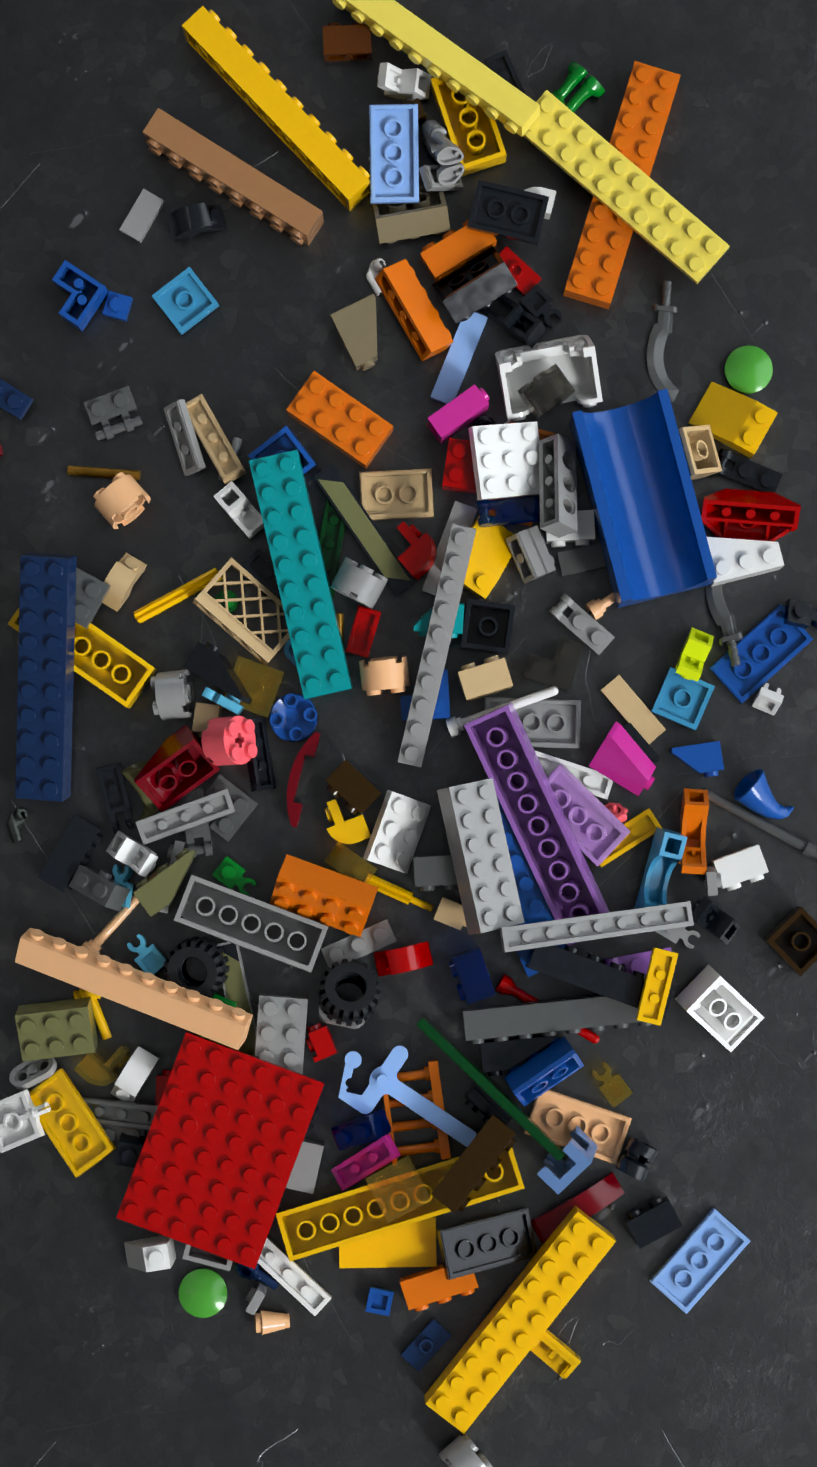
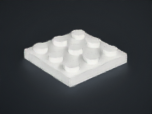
M537 421L472 426L468 428L477 500L539 495L540 440Z

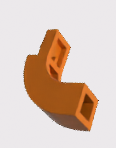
M684 788L679 833L688 838L682 860L679 862L681 864V873L706 875L705 840L709 811L708 790Z

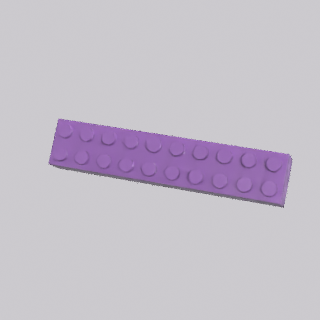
M511 702L466 723L464 727L488 778H493L496 795L554 919L559 920L609 913L610 911L513 703Z

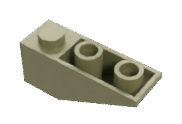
M187 848L175 856L176 862L170 866L168 863H165L155 871L158 874L151 880L146 877L136 885L138 890L133 894L150 917L173 902L197 853L195 849L191 851Z

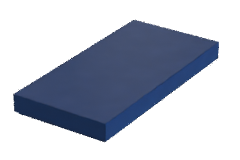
M782 604L778 605L748 632L742 640L736 643L741 665L731 667L730 656L727 651L709 667L712 673L740 704L746 701L813 640L804 628L784 624L785 607Z

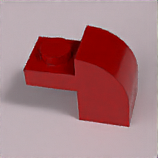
M403 521L396 528L408 540L411 546L397 559L418 580L433 566L437 555L436 544L429 534L425 533L422 535L414 524L408 526Z
M428 941L374 952L378 976L394 975L433 965Z

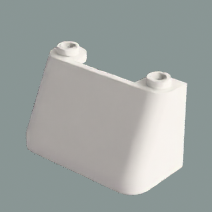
M576 335L539 342L533 348L528 345L518 346L495 353L508 420H524L526 415L530 413V409L577 401L583 407H593L598 402H603L595 346L588 335Z

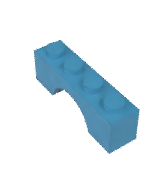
M656 827L634 909L667 904L669 879L676 864L682 860L687 836L676 831Z

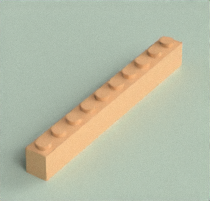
M29 928L20 937L15 963L236 1050H239L247 1038L253 1014L246 1012L242 1008H235L223 1003L219 999H212L201 995L198 991L178 986L175 982L163 980L152 973L140 971L129 964H122L106 955H99L83 946H76L66 942L63 938L48 935L39 929Z

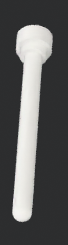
M551 686L462 719L461 717H450L446 719L451 737L460 735L461 731L465 730L464 725L511 702L516 710L558 694V688Z

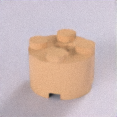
M123 472L118 473L108 487L99 489L93 496L96 500L95 508L114 529H119L117 525L120 523L126 526L135 520L145 510L142 506L144 502L147 501L149 504L151 499L131 475H125Z
M397 656L372 658L368 664H365L364 660L359 661L362 691H366L367 696L379 695L385 689H390L391 693L405 692L406 686L410 685L407 656H402V660L399 661Z

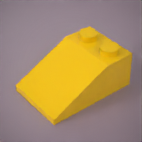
M711 382L688 424L691 426L710 425L714 439L751 459L778 412L752 398Z
M481 512L471 528H476V533L463 587L478 598L486 599L512 557L505 539L514 534Z

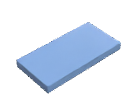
M418 104L369 105L371 204L419 203Z
M713 1207L649 1281L687 1314L749 1244L750 1239Z

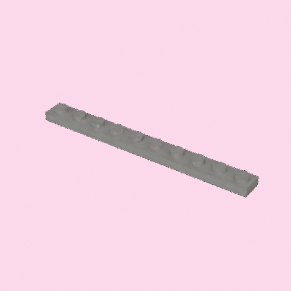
M454 523L451 526L399 752V763L417 767L422 766L476 528Z

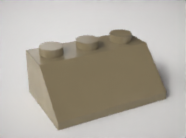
M424 184L419 185V203L372 204L380 244L394 243L397 240L408 238L416 239L430 234L439 235L450 231L448 209L443 191H426Z

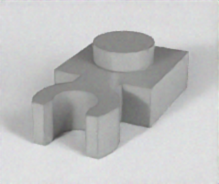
M714 866L707 867L706 875H704V884L706 885L708 896L718 895V888H722L721 874L716 873Z
M686 927L655 931L675 944L679 938L682 939L683 944L690 949H693L694 946L688 942V937L695 935L700 938L701 936L695 930H685Z

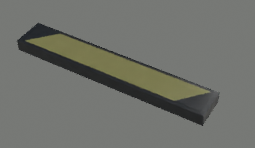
M332 463L313 476L379 574L388 579L386 584L395 597L415 583L403 564L397 559L398 557L336 466Z

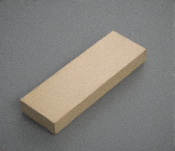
M620 675L600 690L627 723H631L648 744L666 730Z

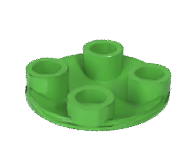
M742 346L735 349L727 358L724 368V374L728 383L735 390L745 394H752L762 390L769 383L773 373L771 359L765 351L755 346Z
M210 1268L197 1269L188 1273L179 1287V1300L182 1307L195 1317L206 1318L217 1314L223 1308L227 1299L225 1281Z

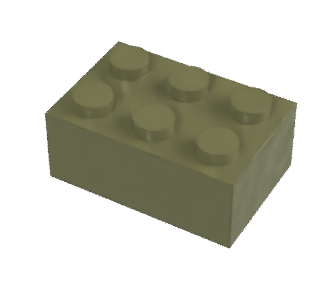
M91 997L18 1006L15 1013V1021L22 1062L95 1053L98 1037Z

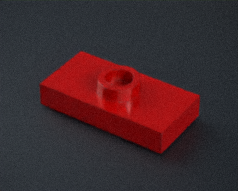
M507 246L499 253L518 284L514 288L523 296L541 281L542 278Z
M358 605L345 649L346 653L369 658L382 612Z

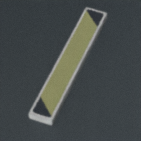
M230 942L220 943L216 947L224 949L222 955L223 957L227 956L229 960L225 964L230 966L229 972L226 973L228 976L227 981L223 983L224 995L226 998L237 1002V1008H242L246 1012L253 1014L247 1038L238 1051L255 1057L257 1024L240 946Z

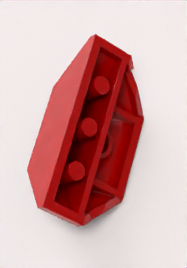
M726 488L703 497L701 518L703 524L718 538L774 542L798 528L801 505L775 492Z

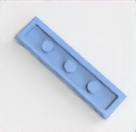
M474 312L468 320L460 321L453 339L454 342L450 346L430 399L446 405L457 397L488 317Z

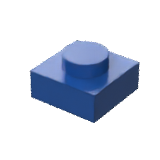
M109 291L102 313L103 316L127 322L133 298Z
M370 1286L365 1312L389 1316L394 1290Z

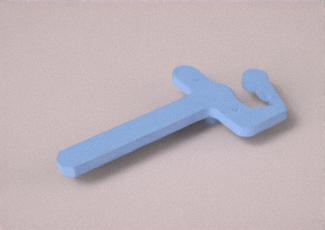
M395 1046L383 1064L372 1071L369 1085L362 1095L347 1092L346 1089L349 1087L345 1083L348 1078L352 1077L353 1069L360 1066L362 1062L361 1055L357 1051H350L345 1055V1067L338 1098L360 1113H370L380 1098L388 1094L466 1147L476 1137L474 1130L397 1078L398 1071L408 1058V1051L404 1046Z

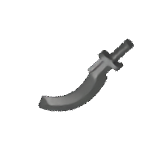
M662 281L661 306L657 305V303L653 305V310L658 311V323L654 324L651 329L646 359L648 373L657 391L667 389L672 403L675 401L679 389L669 379L663 359L665 343L668 334L672 333L673 314H677V307L670 306L672 282Z
M722 584L712 587L710 585L705 586L706 599L711 616L717 626L722 628L723 638L719 639V645L723 646L724 643H727L731 667L739 666L741 663L739 661L736 641L742 640L743 636L742 633L737 632L735 615L730 614L727 608Z

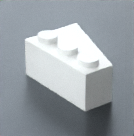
M707 537L717 578L710 587L780 570L784 566L778 542Z

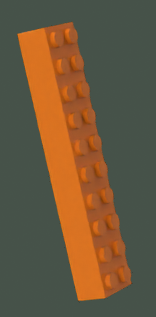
M635 61L610 144L650 177L681 75ZM594 196L563 296L609 310L633 229Z

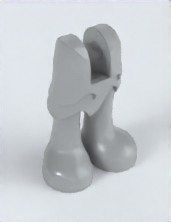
M427 120L422 124V133L424 135L422 141L429 154L436 162L442 165L436 173L438 182L445 186L452 185L461 178L465 167L460 162L464 158L463 152L446 137L448 132L439 122Z

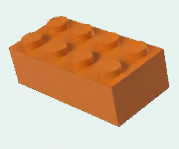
M313 371L286 409L287 415L365 469H367L393 432L392 424L316 371Z
M286 854L269 904L320 922L323 925L345 931L350 935L361 937L379 887Z

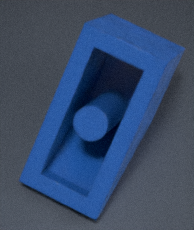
M720 741L669 749L671 755L697 774L704 773V778L718 776V771L724 770Z

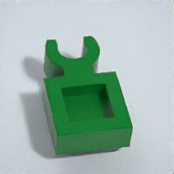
M228 856L225 857L212 874V876L231 890L235 885L239 886L240 893L249 896V893L245 891L244 885L246 883H251L253 886L257 885L254 879L244 878L243 874L246 872V869Z

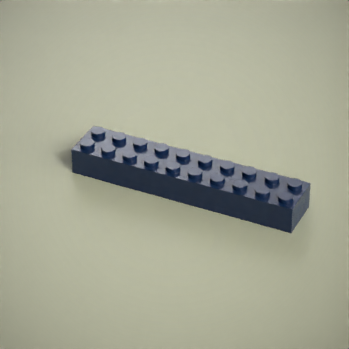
M26 553L20 556L15 798L63 802L71 796L77 556Z

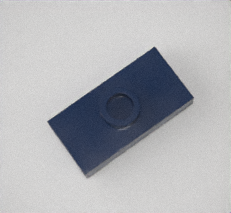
M433 1318L402 1351L401 1356L419 1372L451 1337V1333Z

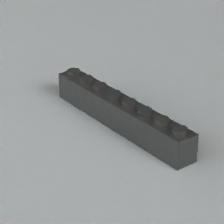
M600 994L460 1009L463 1039L469 1041L470 1044L484 1043V1039L494 1038L495 1042L507 1041L508 1036L518 1035V1039L532 1038V1034L542 1033V1036L557 1035L556 1031L566 1030V1034L580 1033L581 1028H590V1031L605 1030L604 1026L614 1025L615 1029L628 1028V1023L637 1022L638 1026L652 1025L651 1023L635 1019L638 1008Z

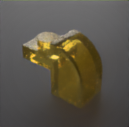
M340 842L335 844L324 860L341 874L365 883L369 882L377 870L376 867Z
M122 1044L108 1061L104 1060L97 1052L88 1053L74 1071L93 1085L103 1086L111 1084L120 1076L115 1067L117 1066L121 1069L129 1060L127 1054L130 1049Z

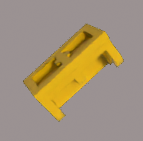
M548 1329L530 1350L558 1373L559 1376L565 1379L581 1363L580 1356Z

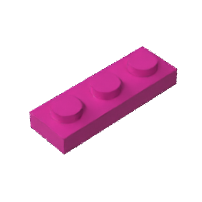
M387 1134L331 1169V1172L341 1190L345 1191L395 1160L401 1154L390 1134Z

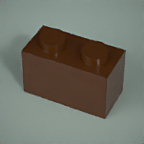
M356 21L352 22L351 25L332 22L327 24V26H322L324 62L372 60L371 30L365 23L360 24Z

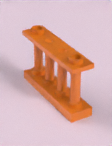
M438 1059L428 1060L429 1066H425L424 1069L397 1073V1078L401 1082L420 1079L431 1081L432 1090L421 1095L444 1110ZM388 1094L383 1095L388 1134H390L394 1143V1132L432 1127V1130L437 1129L438 1139H434V1142L397 1147L401 1156L435 1152L436 1154H441V1160L451 1158L447 1133L424 1118L392 1123L391 1108L403 1107L405 1105L395 1098H389ZM397 1158L392 1161L393 1166H398Z

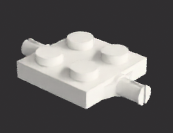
M28 1089L0 1100V1153L45 1135L39 1116L51 1111V1107L43 1109L50 1106L48 1102L35 1107Z

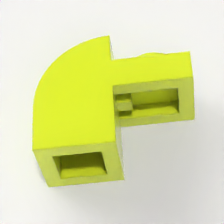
M692 627L676 663L675 673L680 674L684 679L698 682L702 674L704 662L712 648L714 636Z

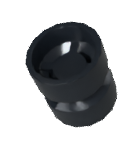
M631 1136L625 1147L627 1153L621 1155L616 1168L644 1182L650 1170L648 1164L654 1162L659 1150Z

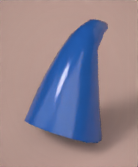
M757 769L746 775L734 791L735 800L766 818L780 820L788 817L794 809L793 806L784 807L780 805L774 798L763 769Z

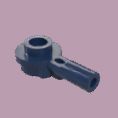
M235 1262V1271L239 1276L249 1280L261 1281L274 1291L278 1287L279 1282L260 1270L258 1264L253 1269Z

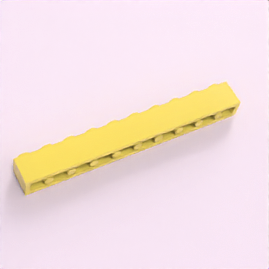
M332 0L337 8L350 12L353 19L358 23L368 25L376 36L386 38L397 51L402 50L408 54L409 59L417 65L422 64L434 78L444 80L452 91L462 93L473 106L478 105L484 109L489 118L493 120L498 119L510 133H517L522 137L540 116V105L395 0Z

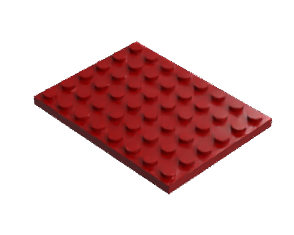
M186 1031L116 1218L255 1269L325 1083Z

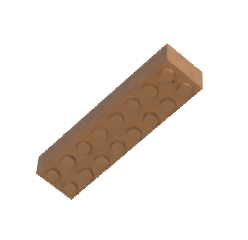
M160 108L156 110L143 130L145 143L149 146L148 150L159 157L161 154L169 158L168 162L177 169L183 167L189 171L188 175L196 181L201 182V180H204L210 184L208 187L215 193L221 195L223 192L229 196V201L238 207L245 206L250 209L249 213L259 220L262 218L270 222L269 226L277 232L285 231L291 235L289 238L296 244L302 245L304 243L309 246L323 225L322 210Z

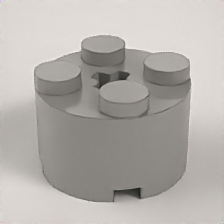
M345 557L332 582L331 588L372 609L388 579L378 573H375L373 576L374 570L362 564L358 568L357 562Z
M187 669L158 672L156 676L151 677V689L155 691L156 701H153L154 715H160L163 721L192 718L194 716L193 713H190V709H195L193 682L187 681L186 676H191Z
M466 1433L463 1436L459 1435L438 1454L448 1467H493L482 1452L478 1455L475 1453L479 1449Z

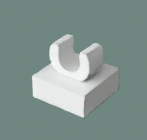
M766 683L756 695L752 707L774 716L782 704L784 696L781 695L780 688L776 692L768 689L769 684Z

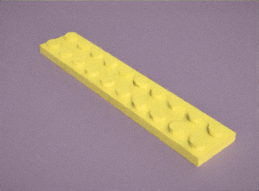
M546 90L536 101L540 105V116L523 136L693 282L698 284L725 254L730 245Z

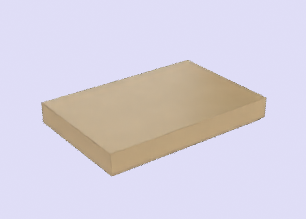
M431 468L359 472L361 504L372 520L434 517Z

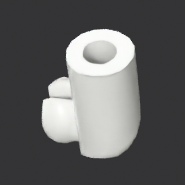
M382 258L373 260L366 274V279L376 296L382 294L374 279L383 268H386V262Z

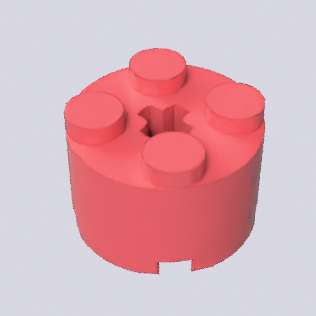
M243 716L212 718L207 722L209 726L207 730H203L201 742L206 758L210 757L213 765H242L251 758L256 757L258 750L254 732L255 725L251 719H246Z

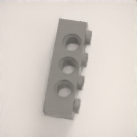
M557 433L539 441L540 529L560 538L578 531L576 443Z

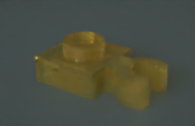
M603 1062L602 1065L606 1070L605 1073L598 1075L595 1070H592V1074L597 1080L603 1081L604 1084L598 1088L614 1108L632 1095L633 1092L618 1073L612 1077L609 1065Z

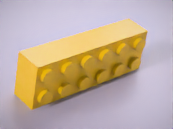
M19 608L8 622V625L18 632ZM75 623L74 671L130 709L158 669L92 623H90L88 629Z

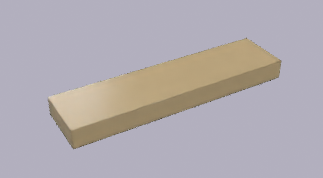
M200 394L186 402L193 428L225 485L246 474L204 396Z

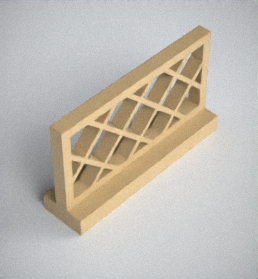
M232 557L192 602L265 666L290 638L288 629H281L280 616H285L284 612L280 613L279 607L283 610L281 600ZM230 566L239 572L240 581L226 582L225 572ZM222 576L223 582H217ZM243 584H253L257 587L258 597L244 598ZM226 585H240L241 598L227 599ZM212 586H223L224 599H214L207 592ZM261 592L265 594L266 597H261ZM262 600H272L275 603L276 613L263 614ZM245 601H258L259 614L246 615ZM228 602H241L242 615H232L228 611ZM276 616L277 630H264L263 617ZM259 617L261 631H250L247 628L246 618ZM243 618V624L238 619ZM278 633V644L272 650L265 644L264 634ZM281 633H287L282 639Z

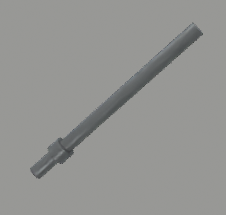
M704 788V790H708L709 801L799 849L802 851L801 854L806 857L817 859V846L815 844L800 840L711 790Z

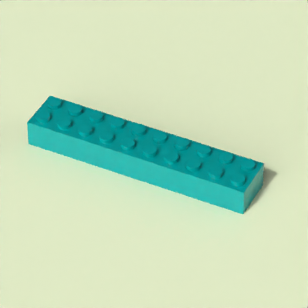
M293 450L249 460L304 699L352 689L353 685L299 451Z

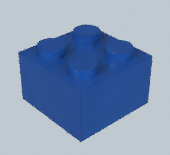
M288 426L282 428L248 455L253 460L298 450L304 475L318 465Z

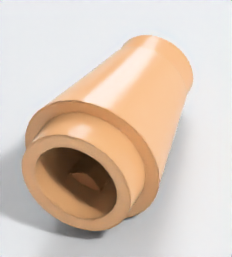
M260 1310V1313H255L254 1315L255 1333L264 1335L290 1328L289 1313Z

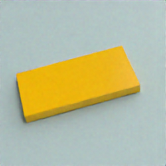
M63 1068L56 1071L51 1077L29 1092L35 1107L45 1102L49 1103L50 1106L43 1109L51 1107V1111L39 1116L40 1123L75 1177L82 1175L116 1149Z
M436 1216L339 1246V1268L437 1267Z

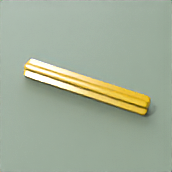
M213 568L139 608L133 613L138 623H142L198 593L208 585L219 571Z

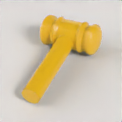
M81 988L74 990L73 999L91 997L94 1018L102 1039L111 1038V1032L98 1002L101 996Z

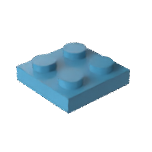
M190 267L152 295L154 301L181 335L219 307L218 302Z
M669 667L651 712L696 731L715 686L700 679L698 682L684 679L680 674L675 673L676 669Z

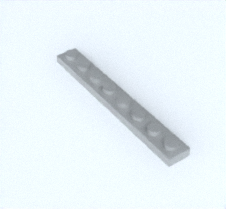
M687 901L499 928L502 952L505 953L693 926L694 922L691 902Z

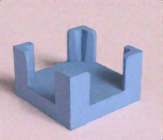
M578 1126L570 1132L572 1139L563 1148V1151L569 1158L566 1161L563 1159L557 1161L548 1153L543 1159V1163L546 1166L537 1172V1175L557 1194L562 1192L592 1163L598 1145Z

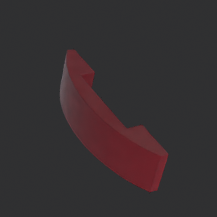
M317 732L306 741L299 751L289 776L287 810L291 826L298 828L303 804L296 803L294 800L305 756H316L321 736Z
M611 1172L572 1198L532 1219V1227L541 1243H543L550 1237L574 1206L590 1217L611 1204L625 1192L613 1172Z

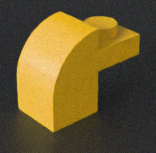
M334 799L327 802L328 807L324 809L329 822L334 821L335 823L334 826L327 828V831L333 839L344 844H354L371 837L363 814L345 821L337 800Z

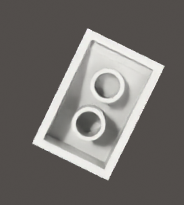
M709 964L675 998L697 1022L730 1052L764 1019Z

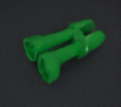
M572 61L567 68V78L557 91L553 90L552 95L572 112H575L590 96L599 98L606 91L592 75L585 80L588 72L581 65ZM585 80L579 90L565 104L564 99L577 84Z

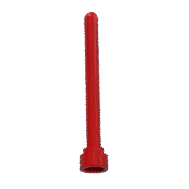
M503 974L495 987V991L501 995L506 994L509 996L511 994L523 1002L540 1001L516 987L513 978L506 974ZM581 1028V1032L576 1033L594 1044L600 1040L597 1034L587 1028Z

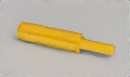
M370 872L364 879L365 883L379 887L378 892L407 905L410 902L430 912L433 910L434 906L412 896L413 892L379 878Z

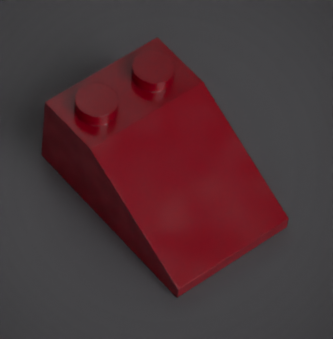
M186 724L164 741L136 776L134 782L157 808L163 812L218 772L220 768L212 764L213 761L210 757L206 758L202 749V742Z

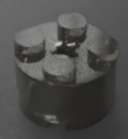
M554 364L546 371L544 370L533 378L534 381L530 384L524 385L517 391L536 419H539L547 414L549 410L555 406L557 407L575 392V389L557 364Z

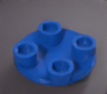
M289 693L275 701L270 710L269 722L272 730L278 737L286 741L297 742L306 739L314 731L317 724V711L313 703L309 699H304L303 695Z

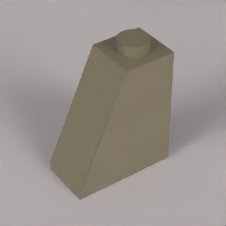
M372 294L330 315L356 371L362 369V371L368 370L375 366L374 362L378 360L376 297Z

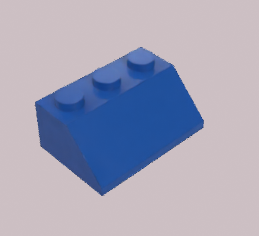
M564 1036L561 1039H554L553 1042L548 1044V1048L541 1053L535 1052L522 1066L513 1067L504 1078L515 1096L525 1107L582 1068L584 1064Z

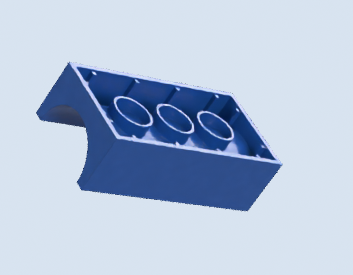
M659 390L644 400L612 410L585 413L582 410L572 412L569 426L573 441L576 443V453L591 510H594V522L617 608L711 585L717 578L668 390Z

